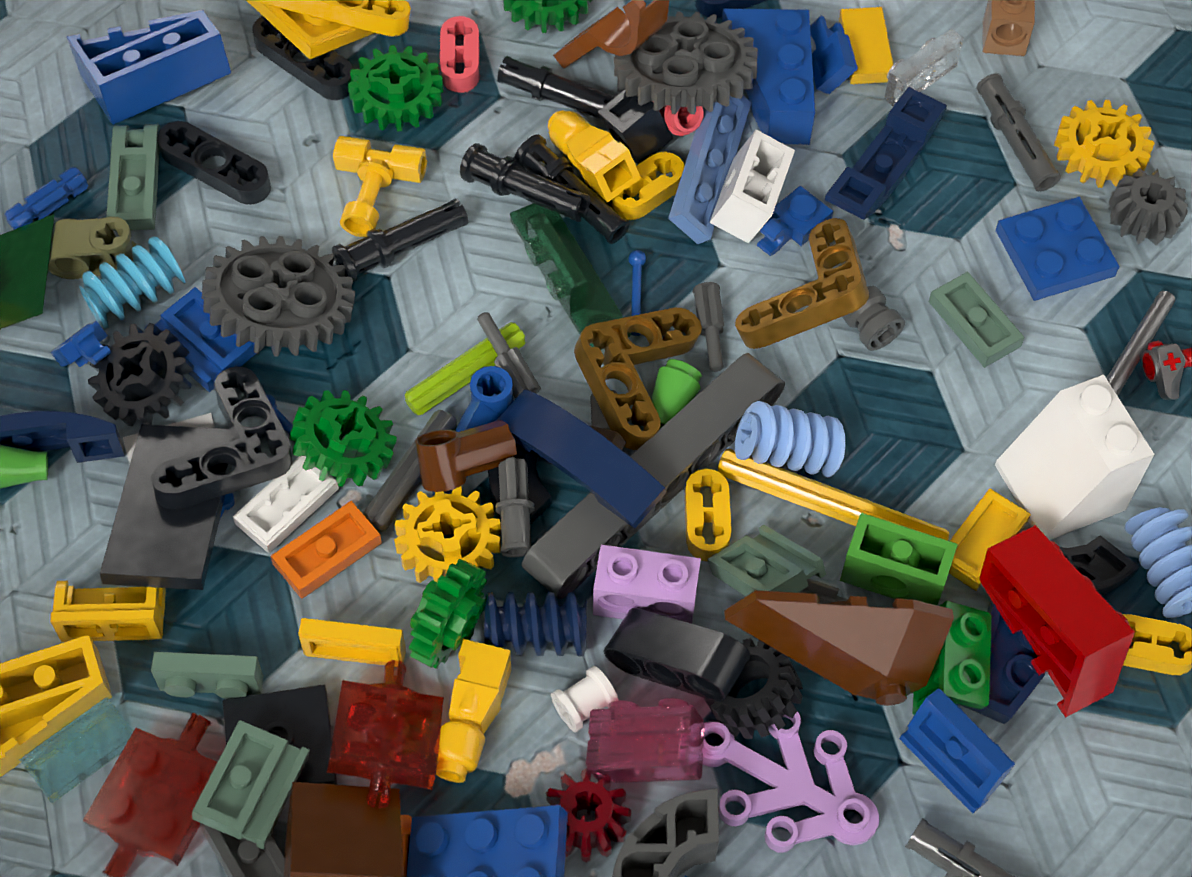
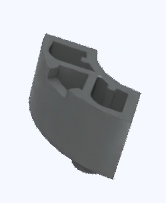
M708 789L689 792L656 807L654 813L646 818L633 833L630 832L618 853L612 877H678L695 865L715 862L719 845L718 790Z

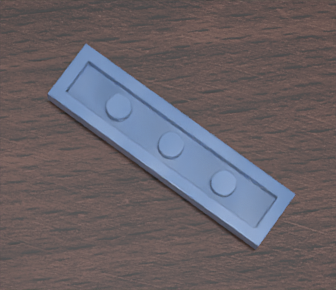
M744 95L741 99L730 96V106L727 107L718 102L713 103L712 112L707 111L703 107V120L694 134L668 219L697 244L711 240L715 225L709 222L733 158L736 156L751 106V102Z

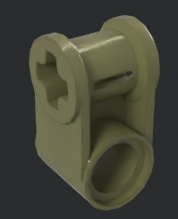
M110 216L83 220L62 219L53 225L48 270L55 276L64 279L75 280L83 278V273L86 271H91L94 275L100 276L99 266L103 262L110 264L117 270L112 256L116 257L119 254H125L133 261L132 248L137 244L130 240L131 229L129 225L119 217ZM113 229H116L119 235L118 237H116Z

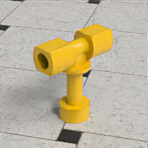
M339 136L333 151L336 170L357 173L358 177L363 181L357 200L348 202L344 207L340 219L341 227L346 232L357 237H366L367 231L376 229L379 213L374 208L379 189L389 186L392 179L421 183L427 168L425 149L395 144L391 152L371 149L370 140Z

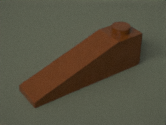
M755 590L724 610L725 620L851 694L876 699L877 704L884 706L903 703L907 700L909 694L927 685L954 620L952 609L911 599H895L892 603L893 608L868 607L867 597L850 596L846 601L820 604L817 594Z

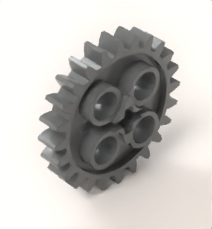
M677 12L675 19L667 18L663 27L634 52L623 56L615 55L614 76H617L618 87H625L627 97L638 95L639 105L653 101L654 111H658L667 105L671 106L672 114H676L680 107H687L688 112L692 115L695 114L697 106H703L707 111L712 112L713 103L718 102L723 106H730V96L741 99L743 98V89L752 88V79L757 78L758 49L753 47L752 37H744V28L732 30L731 20L718 24L716 23L717 15H712L706 20L700 19L699 12H695L691 18H685L682 12Z
M260 236L259 245L253 246L244 239L241 242V251L227 246L225 257L215 255L213 267H206L205 280L202 283L204 313H210L211 326L221 325V336L223 338L237 334L236 346L238 347L251 341L254 343V353H259L264 346H271L274 356H279L282 347H288L291 353L297 356L300 345H305L309 350L315 352L317 351L318 340L330 345L333 340V333L341 335L344 333L345 323H350L354 305L355 291L352 290L353 279L352 277H345L344 265L333 266V254L319 257L318 245L305 250L302 249L301 239H297L290 246L285 244L283 236L277 238L276 244H269L264 236Z

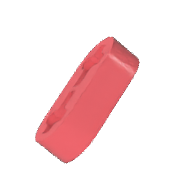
M456 16L446 20L440 30V71L443 85L452 92L462 93L470 91L478 84L480 77L478 26L474 20L464 16ZM457 35H464V45L456 46L455 40ZM456 63H464V73H455Z

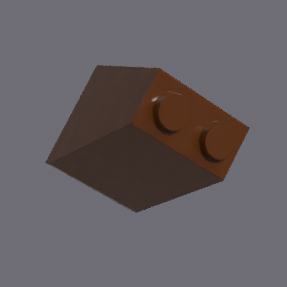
M292 782L286 829L284 877H404L400 789Z

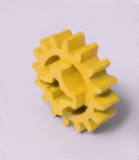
M1089 100L1084 111L1074 106L1069 117L1063 116L1054 141V146L1059 147L1056 158L1059 161L1068 160L1065 170L1068 174L1077 170L1081 172L1080 182L1085 183L1091 177L1096 179L1098 188H1103L1106 180H1111L1113 185L1117 187L1118 182L1124 175L1133 176L1139 168L1145 171L1154 147V141L1148 139L1152 131L1151 127H1139L1142 115L1128 116L1126 114L1128 106L1125 104L1120 106L1118 110L1112 109L1110 100H1105L1103 106L1098 108L1092 100Z
M460 486L453 489L452 494H445L444 491L435 492V496L429 498L420 491L417 493V507L406 503L403 505L402 509L405 520L395 521L396 535L399 537L395 538L394 542L396 553L403 554L401 556L403 569L406 571L416 567L415 577L417 582H423L428 576L433 577L434 581L438 582V578L441 575L445 577L449 566L452 563L456 565L459 559L477 567L482 566L487 569L494 567L492 553L501 552V538L498 537L501 534L500 519L494 518V506L491 502L480 506V492L475 490L468 497L462 496V488ZM444 535H452V538H444Z

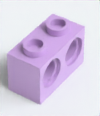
M601 545L593 589V615L624 619L630 609L638 608L692 624L701 558Z

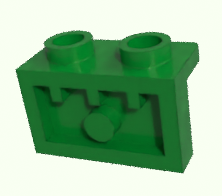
M947 600L939 606L952 609L954 620L927 685L913 692V715L916 714L926 697L939 688L955 704L979 710L989 705L991 615L986 611Z

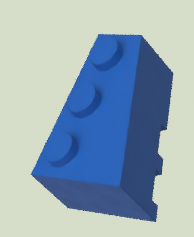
M723 9L722 23L731 20L732 30L744 28V37H752L753 47L758 49L757 78L752 79L751 89L744 90L748 100L751 102L750 110L760 131L782 144L810 145L815 116L809 10Z
M203 10L148 20L149 28L123 32L121 26L107 28L108 36L83 41L80 34L67 36L80 76L112 125L231 74L221 34Z

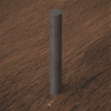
M1160 291L1106 378L1117 396L1176 301L1174 295L1168 291Z

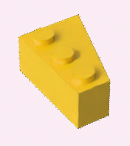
M89 634L0 663V778L112 698L99 650Z

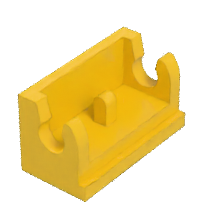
M68 580L57 581L50 622L61 642H67L88 634L93 641L162 639L166 588L117 587L75 589L74 586H68Z

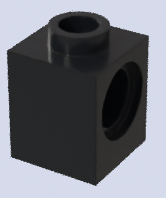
M625 89L598 111L608 132L611 133L618 143L621 142L629 149L633 160L637 164L657 153L673 139L660 111H654V103L650 101L639 105L638 95L627 97Z

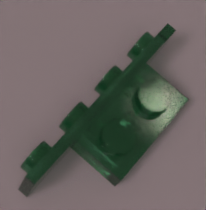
M534 203L511 212L510 221L522 239L531 263L539 267L545 277L551 296L554 300H559L579 335L589 325L624 318L559 213Z

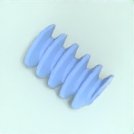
M757 401L746 409L740 420L735 437V454L738 459L745 461L752 453L754 462L758 464L765 463L769 458L771 465L778 468L786 462L788 468L793 471H798L804 466L805 471L813 475L821 469L822 475L828 478L836 473L844 459L845 433L843 425L838 418L832 416L822 417L820 414L813 412L805 414L804 411L793 408L788 410L780 405L770 406L768 403Z
M1159 507L1141 512L1130 518L1125 524L1124 529L1128 534L1133 535L1131 539L1132 547L1137 552H1141L1139 555L1141 566L1149 569L1147 580L1152 586L1157 587L1155 590L1156 600L1160 604H1166L1163 607V616L1166 618H1177L1192 612V545H1186V542L1192 539V526L1178 527L1189 516L1185 509L1171 511L1169 508Z

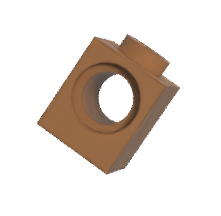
M988 0L983 17L982 53L1025 56L1035 24V0Z

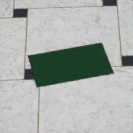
M55 214L0 235V329L43 314Z

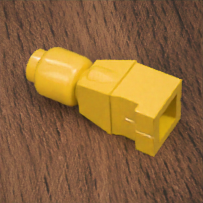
M561 110L555 112L548 121L550 140L568 156V160L580 171L587 186L589 185L607 203L621 194L624 189L629 188L641 179L629 149L621 142L618 143L611 133L591 126L588 121L574 111Z
M463 639L458 654L460 674L454 679L449 710L450 721L442 725L432 755L433 760L437 764L435 774L444 780L455 783L465 782L467 774L476 770L485 743L484 733L501 710L502 699L512 670L510 650Z

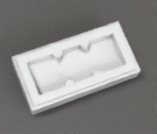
M306 456L296 458L286 474L273 479L233 516L235 525L268 553L273 551L339 489L336 479L331 475L325 481L319 480L321 470L316 467L310 470L303 469Z

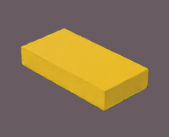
M882 7L840 9L839 23L842 25L845 34L849 36L858 67L849 76L850 84L893 82L895 71Z
M989 488L950 540V542L958 545L949 574L977 591L981 586L979 578L987 548L1020 533L1027 524L1031 514Z
M301 618L298 636L305 656L393 667L404 665L406 646L402 629Z

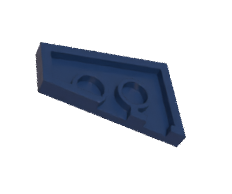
M991 600L987 610L991 615L989 705L981 710L965 705L961 706L1005 725L1039 684L1045 673L1038 675L1031 664V661L1037 658V655L1022 631L1015 634L1011 632Z

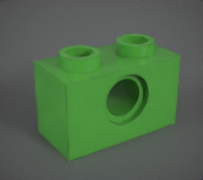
M860 513L846 554L840 581L893 599H911L938 605L958 544Z

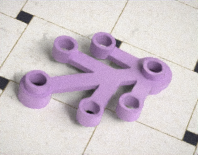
M798 711L793 718L787 715L783 716L793 722L794 726L792 728L778 730L775 724L768 726L771 735L778 740L786 769L735 741L734 735L719 721L705 722L695 731L692 749L695 758L701 764L708 767H719L728 762L774 788L746 795L740 790L726 792L720 799L718 809L719 816L725 824L740 826L748 818L800 805H806L821 814L798 822H794L786 816H777L771 819L766 827L765 842L770 849L779 853L791 850L795 844L830 835L844 844L859 845L870 840L875 834L879 824L878 810L868 797L855 792L844 760L847 742L839 732L834 730L822 732L817 737L814 746L816 759L826 767L832 795L814 785L798 735L801 723ZM715 733L720 735L724 742L719 746H711L705 741V737ZM825 742H833L838 746L839 752L834 755L827 754L822 750L821 745ZM731 801H736L743 805L745 811L740 815H732L726 810L725 805ZM847 810H855L860 813L862 821L857 824L849 823L844 818L843 813ZM777 827H783L790 832L791 838L784 842L778 841L773 837L772 830Z

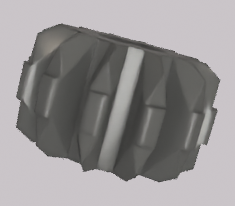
M1139 168L1133 176L1124 175L1118 182L1115 191L1112 192L1108 202V209L1111 211L1110 224L1121 226V237L1129 234L1136 236L1138 245L1145 238H1148L1157 246L1164 237L1172 239L1173 235L1178 232L1181 222H1184L1188 212V204L1184 202L1186 199V189L1175 187V176L1163 179L1160 177L1158 169L1151 175H1147Z

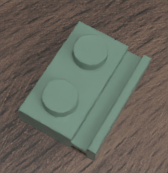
M766 525L758 528L760 534L753 539L746 535L708 558L712 575L744 596L751 594L755 590L798 593L809 586L807 580L812 576L816 575L822 578L826 575L822 558Z
M239 720L192 811V819L242 840L244 838L254 842L256 847L264 850L291 794L292 782H297L307 762L310 750L304 747L301 749L287 744L288 740Z

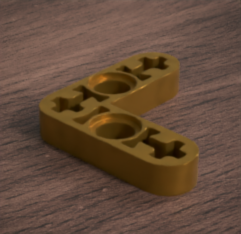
M840 218L825 220L817 224L809 234V242L818 275L817 280L744 309L735 320V327L745 346L751 349L769 346L853 313L866 304L869 298V291L855 241L845 220ZM833 241L836 242L835 245H831V246H830V243H831V242H833ZM840 263H844L839 267L833 268L834 266ZM804 306H808L807 308L803 309L802 311L794 313V312L797 311L798 309H800V308H802V307H804Z
M669 308L595 323L585 327L576 342L574 354L579 367L610 429L618 432L626 441L625 448L638 450L646 441L655 436L660 429L661 423L659 414L634 365L683 355L693 348L701 334L702 327L696 315L687 309ZM637 332L642 334L648 340L649 346L640 347L633 344L629 340L627 333ZM605 380H620L627 387L628 393H614L607 387ZM630 418H631V420H632V422H633L634 425H631V426L629 425L628 422H629ZM638 426H643L644 430L641 431Z

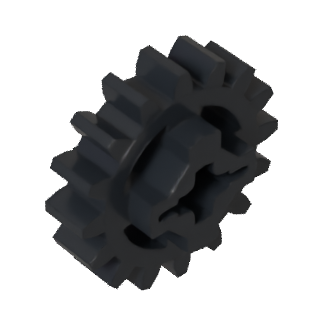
M149 323L145 331L136 324H130L129 335L126 337L116 330L113 332L115 343L111 347L108 346L111 353L95 365L90 363V366L99 372L98 375L88 379V384L97 390L92 396L93 400L103 407V411L114 420L119 418L128 426L133 427L137 418L144 424L152 425L153 414L159 413L163 418L167 419L170 417L167 406L171 402L178 406L184 403L181 397L177 395L179 390L191 389L192 384L183 376V374L194 370V366L185 358L189 354L188 349L169 330L161 331L153 323Z

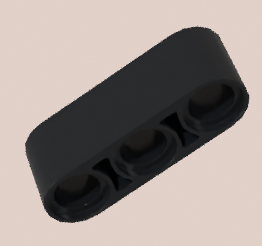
M638 608L629 610L604 649L605 657L623 672L717 702L725 700L751 657L743 644L727 634Z

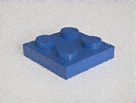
M1080 197L998 220L995 231L1033 301L1115 277L1120 267Z

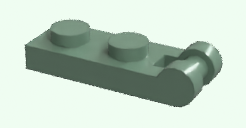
M145 124L144 129H129L128 125L113 126L106 217H119L125 220L131 230L155 229L160 151L157 141L160 131L159 124Z

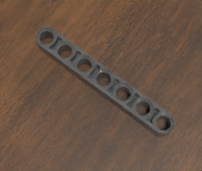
M746 353L740 356L668 421L654 437L646 441L630 456V458L661 483L667 491L636 528H633L601 505L595 495L590 492L529 549L522 561V567L549 592H554L557 599L565 598L568 593H572L597 570L601 545L615 547L624 545L686 487V482L691 474L697 470L705 469L735 441L740 420L752 403L762 401L773 406L784 390L785 381L751 354Z

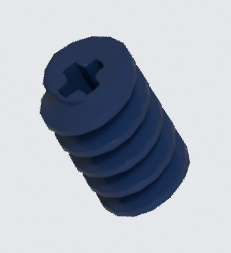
M487 592L484 615L485 644L491 642L492 646L506 649L508 642H511L516 656H523L528 642H532L536 656H543L548 643L552 642L556 655L564 656L568 643L572 642L577 656H584L586 651L587 597L583 607H579L575 594L568 593L563 607H559L554 592H549L543 606L539 607L534 593L528 592L523 606L518 607L513 592L507 593L502 606L497 605L493 592Z

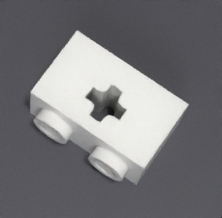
M755 130L733 158L709 223L749 243L773 214L795 150Z

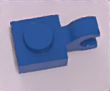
M820 16L810 25L811 37L816 46V50L812 52L813 77L817 90L830 94L851 76L858 67L849 36L845 34L842 25L836 22L829 29L825 17Z
M800 185L776 204L772 216L760 229V232L765 237L757 243V246L769 256L777 253L790 239L803 246L809 241V234L817 224L832 219L833 210Z
M94 321L85 325L50 353L61 367L70 365L73 362L78 367H81L87 362H91L94 365L109 355L111 350L108 346H103L100 343L108 335L99 323Z

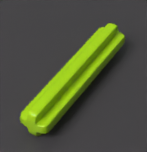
M510 322L499 329L510 349L514 347L520 349L525 345V335L516 323ZM485 338L406 391L404 395L405 401L412 412L416 415H423L470 383L473 374L477 370L487 366H495L494 361L498 355L488 338Z

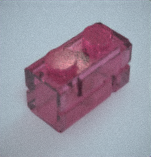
M676 698L662 699L656 707H639L636 703L630 701H613L609 703L608 709H592L590 711L588 732L590 740L587 743V769L597 781L601 776L608 773L611 777V783L700 780L703 768L704 720L693 705H689L688 702Z

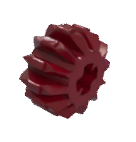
M587 768L582 770L581 782L577 783L571 776L565 773L561 777L562 790L549 788L546 792V800L550 806L560 805L568 812L565 857L571 855L575 848L581 849V858L585 863L591 860L593 848H597L600 854L608 857L612 854L610 840L623 843L627 837V830L623 825L631 821V809L622 805L626 801L625 790L623 788L610 790L611 777L608 773L601 776L597 783L591 781V772ZM587 809V815H590L593 810L595 811V820L585 822L584 815L578 820L577 811Z

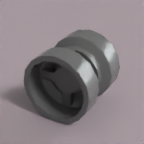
M868 286L869 298L866 304L842 318L848 326L858 328L860 341L868 350L875 351L891 343L902 332L905 320L895 309H889L885 306L886 297L878 287Z

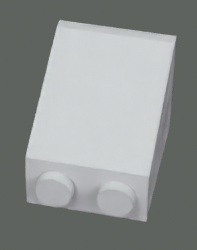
M1103 374L1061 390L996 460L995 466L1019 507L1031 514L1028 520L1031 527L1036 525L1049 540L1126 511L1155 454Z

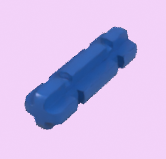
M70 167L59 175L61 180L57 182L55 179H52L24 198L25 204L21 205L18 202L6 210L4 215L8 224L14 230L32 223V220L35 218L37 220L45 218L69 202V195L76 197L88 188L84 175L76 167Z

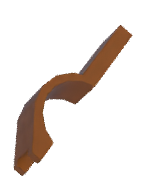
M631 0L623 6L625 13L616 7L583 30L553 56L564 69L597 46L606 52L618 56L631 54L663 27L668 18L669 0H653L647 6L644 0Z

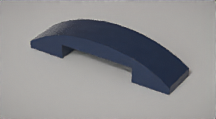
M908 87L889 111L886 125L853 168L846 167L826 193L825 201L863 220L870 217L888 199L910 170L939 124L947 105Z
M524 389L496 420H503L508 424L515 443L528 452L531 450L535 451L592 492L601 505L633 528L640 524L667 493L661 483L612 442L565 409L534 392Z
M31 411L0 416V445L36 452L71 448L77 463L125 457V448L116 425L103 419L60 411Z

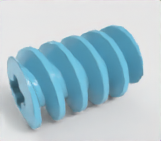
M153 236L149 238V252L141 245L134 246L132 248L133 261L125 254L117 255L115 259L117 270L106 262L101 263L99 266L101 279L91 271L83 273L84 288L79 285L80 291L92 314L104 329L109 327L106 313L111 311L120 320L125 319L123 304L128 303L138 312L142 310L140 295L144 294L155 303L158 301L157 286L160 285L169 294L174 293L172 278L177 277L186 284L173 254L158 237Z

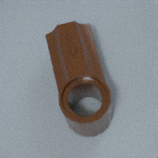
M503 420L460 432L446 429L430 431L420 435L415 440L422 485L425 490L432 492H443L458 488L466 482V476L499 467L500 462L517 455L515 439L510 432L508 424Z

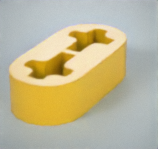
M658 152L638 164L636 167L641 179L612 199L611 208L623 219L636 220L674 196L684 170V163L680 157L670 152ZM660 171L662 175L656 178L657 172ZM669 172H671V173H672V177H668V176L665 175V174H668ZM627 194L629 198L624 200L623 195ZM639 194V200L636 201L631 198Z
M701 469L691 474L686 482L684 497L686 544L689 552L695 558H701V561L708 562V558L730 544L732 531L728 481L721 473L712 469ZM701 487H710V491L713 494L711 507H703V495L700 493ZM704 523H712V534L716 537L714 544H705V539L702 536Z
M1123 614L1130 627L1135 631L1132 639L1134 644L1129 648L1123 666L1168 675H1183L1192 669V629L1190 627L1132 614ZM1172 641L1178 642L1180 651L1185 652L1182 658L1174 657L1173 649L1168 647Z

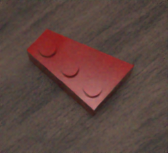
M1036 525L987 548L979 581L1011 632L1015 634L1022 631L1037 655V658L1033 659L1031 664L1038 675L1048 672L1064 698L1057 703L1064 717L1066 718L1113 693L1135 634L1125 616L1111 607L1097 592L1092 581L1082 575L1063 555L1060 547L1054 541L1049 540Z

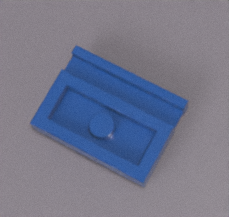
M194 287L160 315L161 319L154 325L161 331L169 330L188 349L189 354L185 358L194 366V370L188 374L208 392H211L215 389L214 382L216 376L221 371L231 367H241L256 353H254L253 342L248 341L243 346L238 347L236 346L237 334L223 338L221 336V325H210V313H204L203 311L204 299H202V292Z
M940 688L926 697L908 724L909 728L899 738L972 813H975L986 804L988 797L995 792L1015 765L1002 749Z

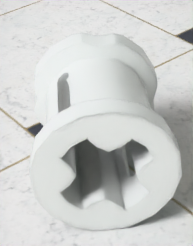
M596 666L586 670L587 676L565 691L557 689L551 693L552 702L558 714L573 732L582 729L583 721L607 706L612 709L619 704L618 696L610 681Z

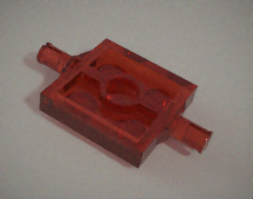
M395 660L388 661L385 664L383 683L364 684L342 680L327 772L369 779V791L366 800L369 806L375 808L379 791L378 809L389 805L391 783L432 789L437 769L444 697L422 694L404 687L406 666L403 662L399 661L396 674L394 675Z
M191 713L178 739L160 738L135 728L83 819L89 827L109 835L118 844L102 874L107 877H125L137 855L156 856L176 866L179 865L200 827V822L192 819V811L217 764V761L201 755L196 750L206 730L211 725L208 719L201 715L198 716L196 713Z

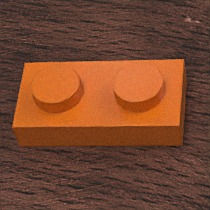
M350 501L272 554L271 560L275 568L293 590L303 599L382 544L381 535L357 506Z

